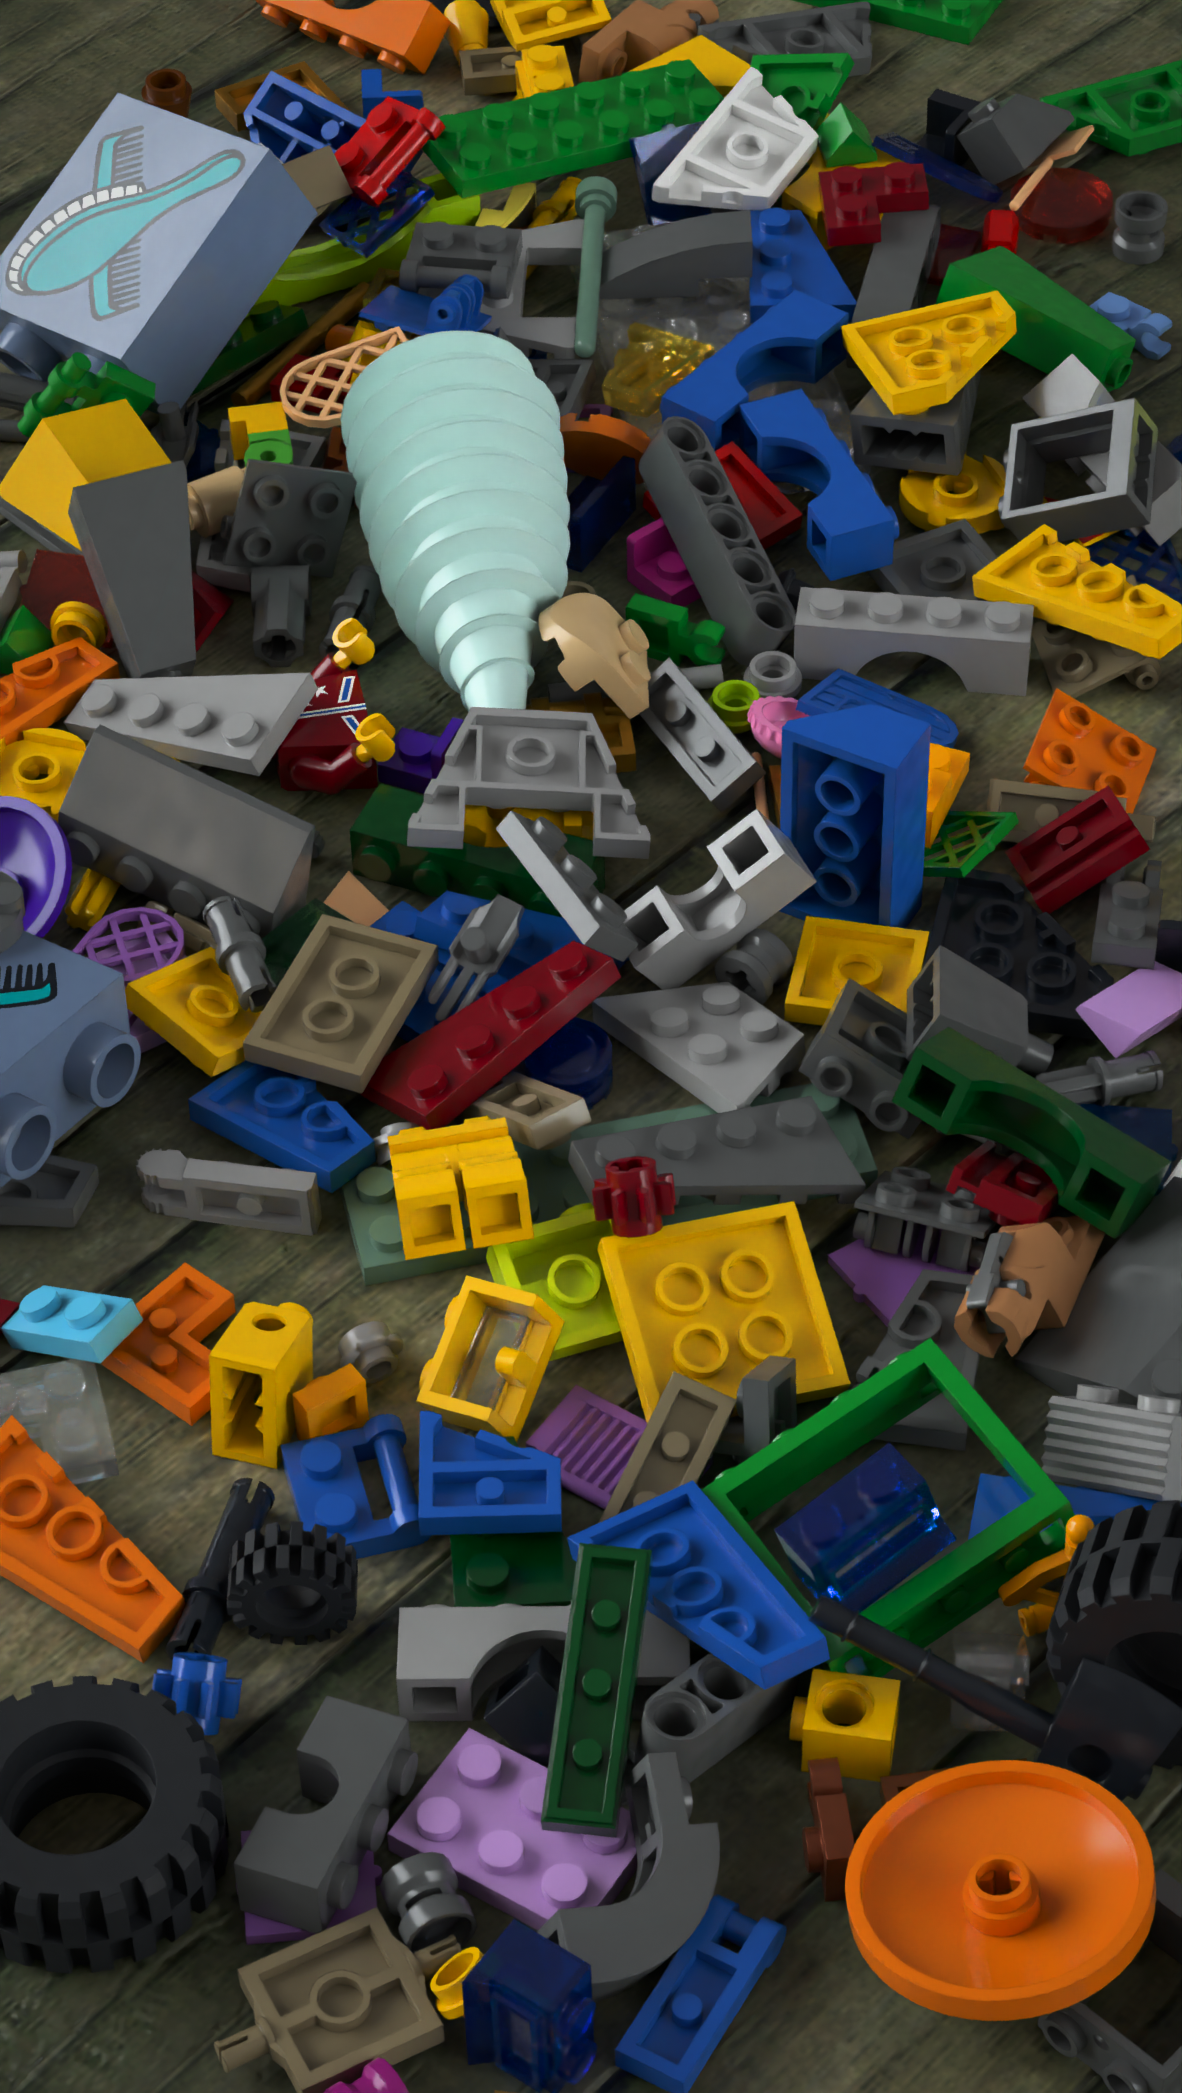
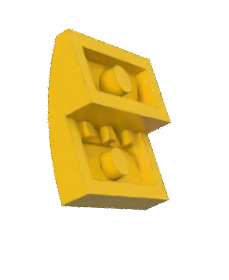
M490 0L504 34L516 51L599 30L612 21L604 0Z

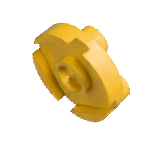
M965 452L962 471L958 476L908 470V475L905 478L902 477L900 482V508L904 516L915 526L924 529V532L966 519L978 534L989 530H999L1004 527L998 510L999 499L1004 495L1006 472L1004 466L994 458L984 454L983 463L966 459Z
M53 728L23 731L24 740L13 742L7 746L5 738L1 739L0 796L26 799L45 810L58 823L59 810L85 753L86 743L70 732ZM39 774L48 775V777L44 779L32 780L36 779L39 776Z

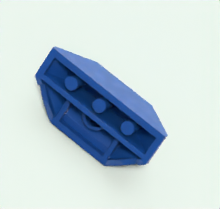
M270 71L243 112L246 127L250 131L251 142L256 144L262 143L265 147L270 148L274 155L283 163L330 145L335 154L366 122V119L273 71ZM422 149L386 189L388 196L384 201L396 195L423 154ZM349 196L324 220L339 228L374 207Z

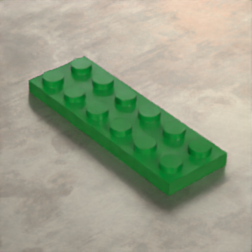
M690 59L671 61L666 65L641 71H629L620 76L594 82H582L573 87L547 93H536L530 97L501 104L493 103L484 108L463 113L442 115L439 119L445 125V130L435 141L429 139L421 149L459 196L466 198L687 144L724 100V97Z

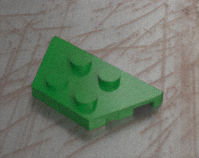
M1182 60L1040 98L1041 102L1071 112L1075 120L1066 130L1073 131L1093 125L1094 131L1088 137L1089 140L1127 157L1146 154L1151 150L1182 142Z

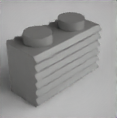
M1077 1384L1076 1396H1052L1048 1404L1051 1410L1046 1416L1049 1424L1044 1430L1047 1436L1043 1443L1045 1453L1041 1460L1043 1462L1042 1470L1052 1481L1158 1501L1179 1500L1182 1502V1413H1179L1181 1400L1138 1394L1137 1405L1118 1403L1119 1389L1086 1384Z

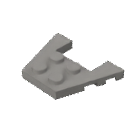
M574 219L522 230L523 247L510 296L508 299L491 298L490 292H484L480 312L491 315L492 318L480 331L481 333L487 332L492 334L497 328L501 327L511 344L520 349L525 356L529 357L532 354V349L553 353L554 359H575L576 317H522L527 266L580 265L584 219ZM420 287L418 293L436 298L445 289Z
M471 707L445 754L444 766L438 777L431 779L424 792V802L418 813H413L408 821L407 846L463 849L465 805L488 806L493 809H505L508 807L548 809L553 812H567L570 810L593 812V856L649 859L651 837L647 826H641L635 814L636 803L629 789H623L616 775L617 764L592 713Z

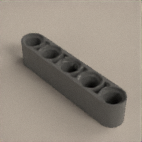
M929 205V210L883 213L881 220V242L874 244L851 324L921 308L939 242L941 206ZM847 352V368L860 369Z
M668 417L662 423L640 458L638 468L712 620L725 626V634L721 639L726 649L735 660L748 667L756 655L780 649L794 628L796 613L706 434L701 427L685 417Z

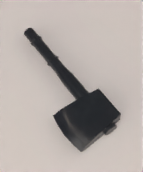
M823 1594L819 1597L808 1619L810 1622L840 1637L841 1642L848 1641L913 1676V1681L918 1679L946 1694L972 1713L1036 1746L1037 1750L1033 1762L1053 1765L1085 1776L1107 1789L1121 1802L1126 1796L1134 1800L1140 1796L1151 1777L1152 1765L1182 1726V1709L1165 1695L1130 1675L1086 1658L1081 1660L1054 1714H1051L996 1683L963 1670L931 1653V1648L925 1650L860 1615L859 1609L853 1611Z

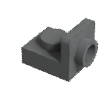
M770 1355L742 1378L736 1397V1409L739 1416L730 1418L714 1453L732 1455V1459L735 1462L742 1463L771 1444L780 1433L797 1426L796 1358Z

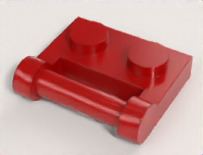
M387 96L381 104L370 111L366 122L354 136L334 154L353 192L350 196L377 208L388 196L386 189L429 139L435 141L445 130L443 122L424 107L419 110Z

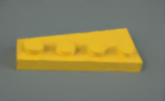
M1046 524L1040 526L972 576L975 597L991 602L1007 601L1017 604L1034 605L1033 616L1045 620L1049 624L1060 625L1078 631L1096 640L1107 641L1136 651L1146 657H1154L1160 660L1182 643L1181 603L1146 583L1136 586L1126 581V571L1112 563L1103 567L1090 560V552L1087 548L1075 541L1068 545L1060 543L1057 539V531Z

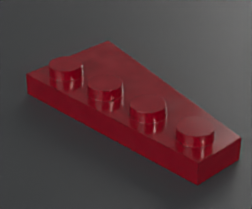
M573 940L385 1056L364 1092L360 1093V1095L401 1118L418 1124L419 1127L423 1126L426 1130L445 1127L621 978L613 958Z

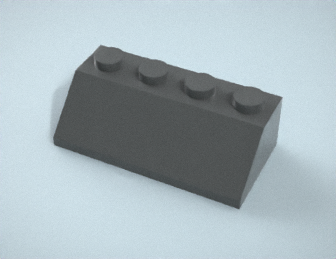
M101 724L95 729L59 810L58 824L67 838L72 862L78 866L87 867L122 884L130 891L141 893L203 924H206L203 919V910L210 901L221 896H230L232 901L235 897L243 907V913L251 932L260 936L266 948V954L269 955L305 909L315 825Z

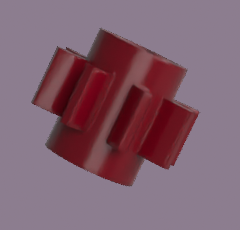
M635 1156L611 1161L605 1166L606 1178L594 1180L595 1188L592 1189L595 1220L611 1219L612 1232L617 1236L642 1237L654 1234L663 1228L662 1215L674 1214L676 1198L673 1174L663 1173L657 1175L656 1161L652 1158Z

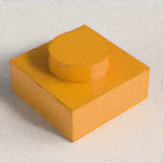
M351 1363L327 1376H319L313 1379L303 1389L292 1394L296 1433L300 1441L361 1428L369 1420L366 1380Z

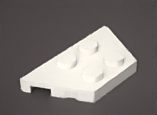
M750 67L655 181L652 190V200L658 203L744 211L771 208L816 152L819 135L805 120L798 118L794 114L793 107L782 95L773 98L762 86L763 75L757 69Z

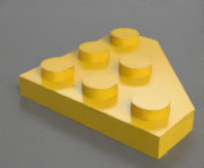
M998 290L841 326L844 348L893 415H917L927 411L929 407L948 403L1017 333L1016 312Z

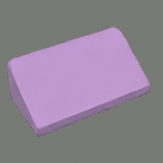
M1155 961L1154 969H1137L1083 1002L1075 1010L1115 1058H1118L1182 1017V973Z

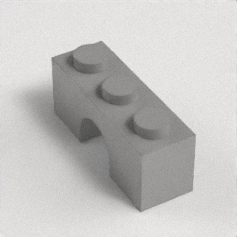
M755 809L707 846L718 864V868L705 885L684 895H670L657 885L624 910L627 919L623 923L639 943L628 958L636 970L662 990L679 988L743 939L744 936L755 930L817 882L789 837L759 810Z

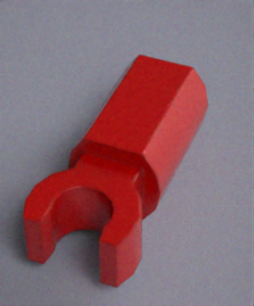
M991 209L987 213L983 223L981 252L1003 246L1017 255L1019 220L1014 211Z

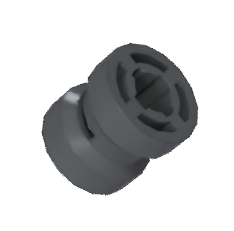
M1139 190L1125 193L1116 200L1114 220L1118 227L1113 233L1112 251L1119 260L1129 264L1142 265L1155 262L1163 255L1165 235L1161 229L1166 225L1168 205L1164 198L1153 192Z
M419 1853L402 1860L384 1875L380 1884L381 1894L389 1912L401 1919L398 1927L399 1936L403 1944L412 1953L439 1942L451 1934L456 1937L457 1943L463 1947L473 1937L477 1929L476 1918L469 1902L455 1892L458 1887V1879L452 1864L441 1853Z

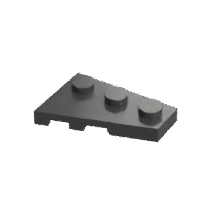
M923 1269L888 1323L887 1334L872 1357H866L857 1371L856 1382L852 1389L887 1367L896 1356L911 1351L930 1337L975 1389L980 1354L969 1348L961 1340L954 1328L956 1313L966 1294V1287L970 1284L974 1275ZM941 1393L873 1439L965 1451L969 1425Z

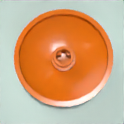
M995 1760L970 1763L938 1772L914 1783L889 1800L867 1823L854 1844L846 1870L845 1895L850 1927L861 1955L876 1975L894 1991L920 2006L948 2016L981 2021H1012L1050 2014L1070 2007L1098 1992L1119 1976L1137 1955L1150 1931L1156 1907V1880L1152 1852L1145 1832L1131 1811L1107 1789L1085 1776L1053 1765L1031 1761Z

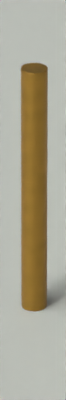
M360 282L231 395L234 406H249L256 403L270 390L271 381L295 354L304 356L312 354L325 342L326 335L333 326L337 324L345 325L375 298L374 289L368 283Z

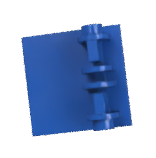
M470 274L458 277L436 298L402 290L399 287L390 285L359 313V317L375 321L374 326L381 331L399 326L403 333L407 331L420 336L442 331L480 332L492 318L491 315L480 312L484 287L477 277Z

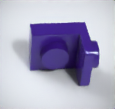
M453 717L440 737L402 727L393 740L395 742L394 755L389 760L378 762L377 764L379 782L424 794L431 779H436L444 766L445 754L464 720Z

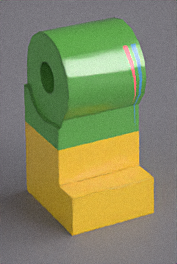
M282 402L228 408L231 448L234 460L244 459L245 467L248 459L293 465V451Z

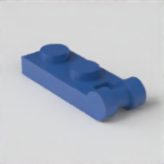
M716 1894L711 1899L698 1927L680 1947L616 2047L615 2065L670 2093H688L764 1969L769 1968L776 1960L786 1937V1926L765 1916L756 1921L739 1913L740 1906L738 1903ZM727 1940L741 1947V1950L737 1954L720 1945L724 1944Z

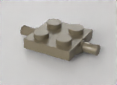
M375 1907L239 1968L240 1987L254 2011L255 2025L221 2041H215L214 2047L218 2059L223 2065L224 2071L229 2073L239 2066L269 2054L273 2061L285 2069L297 2093H324L327 2088L339 2081L351 2084L362 2076L365 2065L378 2057L385 2059L391 2066L445 2041L444 2026L426 1995L425 1981L432 1979L439 1968L451 1957L461 1952L462 1948L457 1943L456 1937L451 1934L439 1942L412 1953L406 1945L392 1935L379 1910Z

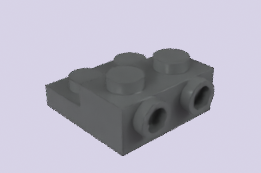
M849 978L838 994L824 1025L812 1041L798 1071L808 1076L814 1086L823 1094L830 1097L840 1096L862 1110L866 1117L883 1131H895L909 1140L922 1121L892 1102L893 1096L910 1062L906 1060L907 1014Z

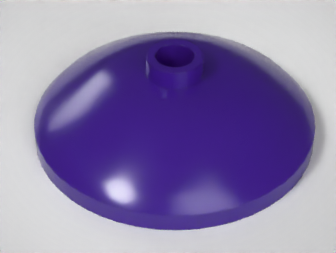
M0 796V871L11 876L22 887L26 915L23 917L24 931L43 938L60 915L69 892L72 876L70 847L62 828L45 810L26 799Z

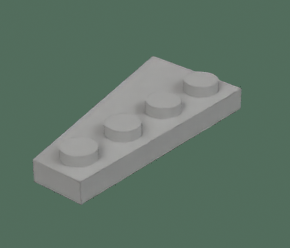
M310 672L94 679L64 723L70 733L82 740L90 741L93 732L101 724L171 758L174 757L178 760L260 776L317 692L318 687Z

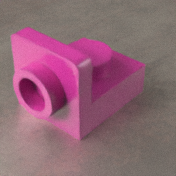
M662 517L628 536L627 580L648 597L682 607L701 598Z

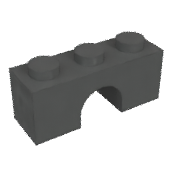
M328 1695L297 1748L302 1797L327 1805L317 1811L306 1814H291L265 1806L234 1862L241 1911L316 1934L327 1929L337 1908L345 1910L349 1906L358 1883V1868L367 1850L376 1852L380 1847L388 1826V1811L397 1794L405 1796L409 1792L418 1767V1754L411 1751L407 1718Z

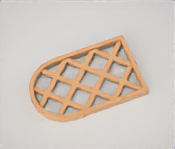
M399 326L311 357L293 366L283 377L279 390L284 411L293 421L307 427L329 428L341 425L343 404L336 403L342 391L349 392L352 385L347 384V381L352 372L361 374L366 366L357 364L363 353L379 357L384 352L395 347L398 341L400 344L408 341ZM387 343L385 349L377 348V346ZM352 356L349 362L341 360L343 358ZM327 366L344 370L338 381L321 377ZM316 369L313 375L306 374L308 371ZM295 380L308 383L302 394L288 391ZM316 385L333 389L328 400L311 397ZM288 400L297 402L295 408L288 402ZM306 404L323 408L319 416L307 415L302 410ZM331 410L340 412L338 414L329 415Z

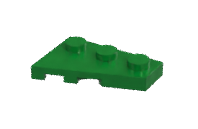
M849 53L753 55L750 67L757 69L763 75L762 86L773 98L782 95L793 107L794 114L798 118L805 120L816 131L824 121L855 63ZM781 194L780 197L776 200V202H779V201H780V199H781V197H782V194Z

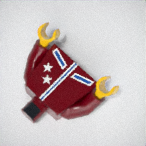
M348 618L336 627L332 639L333 643L340 650L336 654L328 653L311 672L318 690L271 758L276 763L280 786L287 791L313 790L328 795H335L343 789L377 788L376 761L384 762L394 755L395 742L391 738L395 735V728L381 713L368 716L357 669L350 670L349 668L352 662L357 665L369 662L375 653V646L373 641L367 636V629L354 618Z

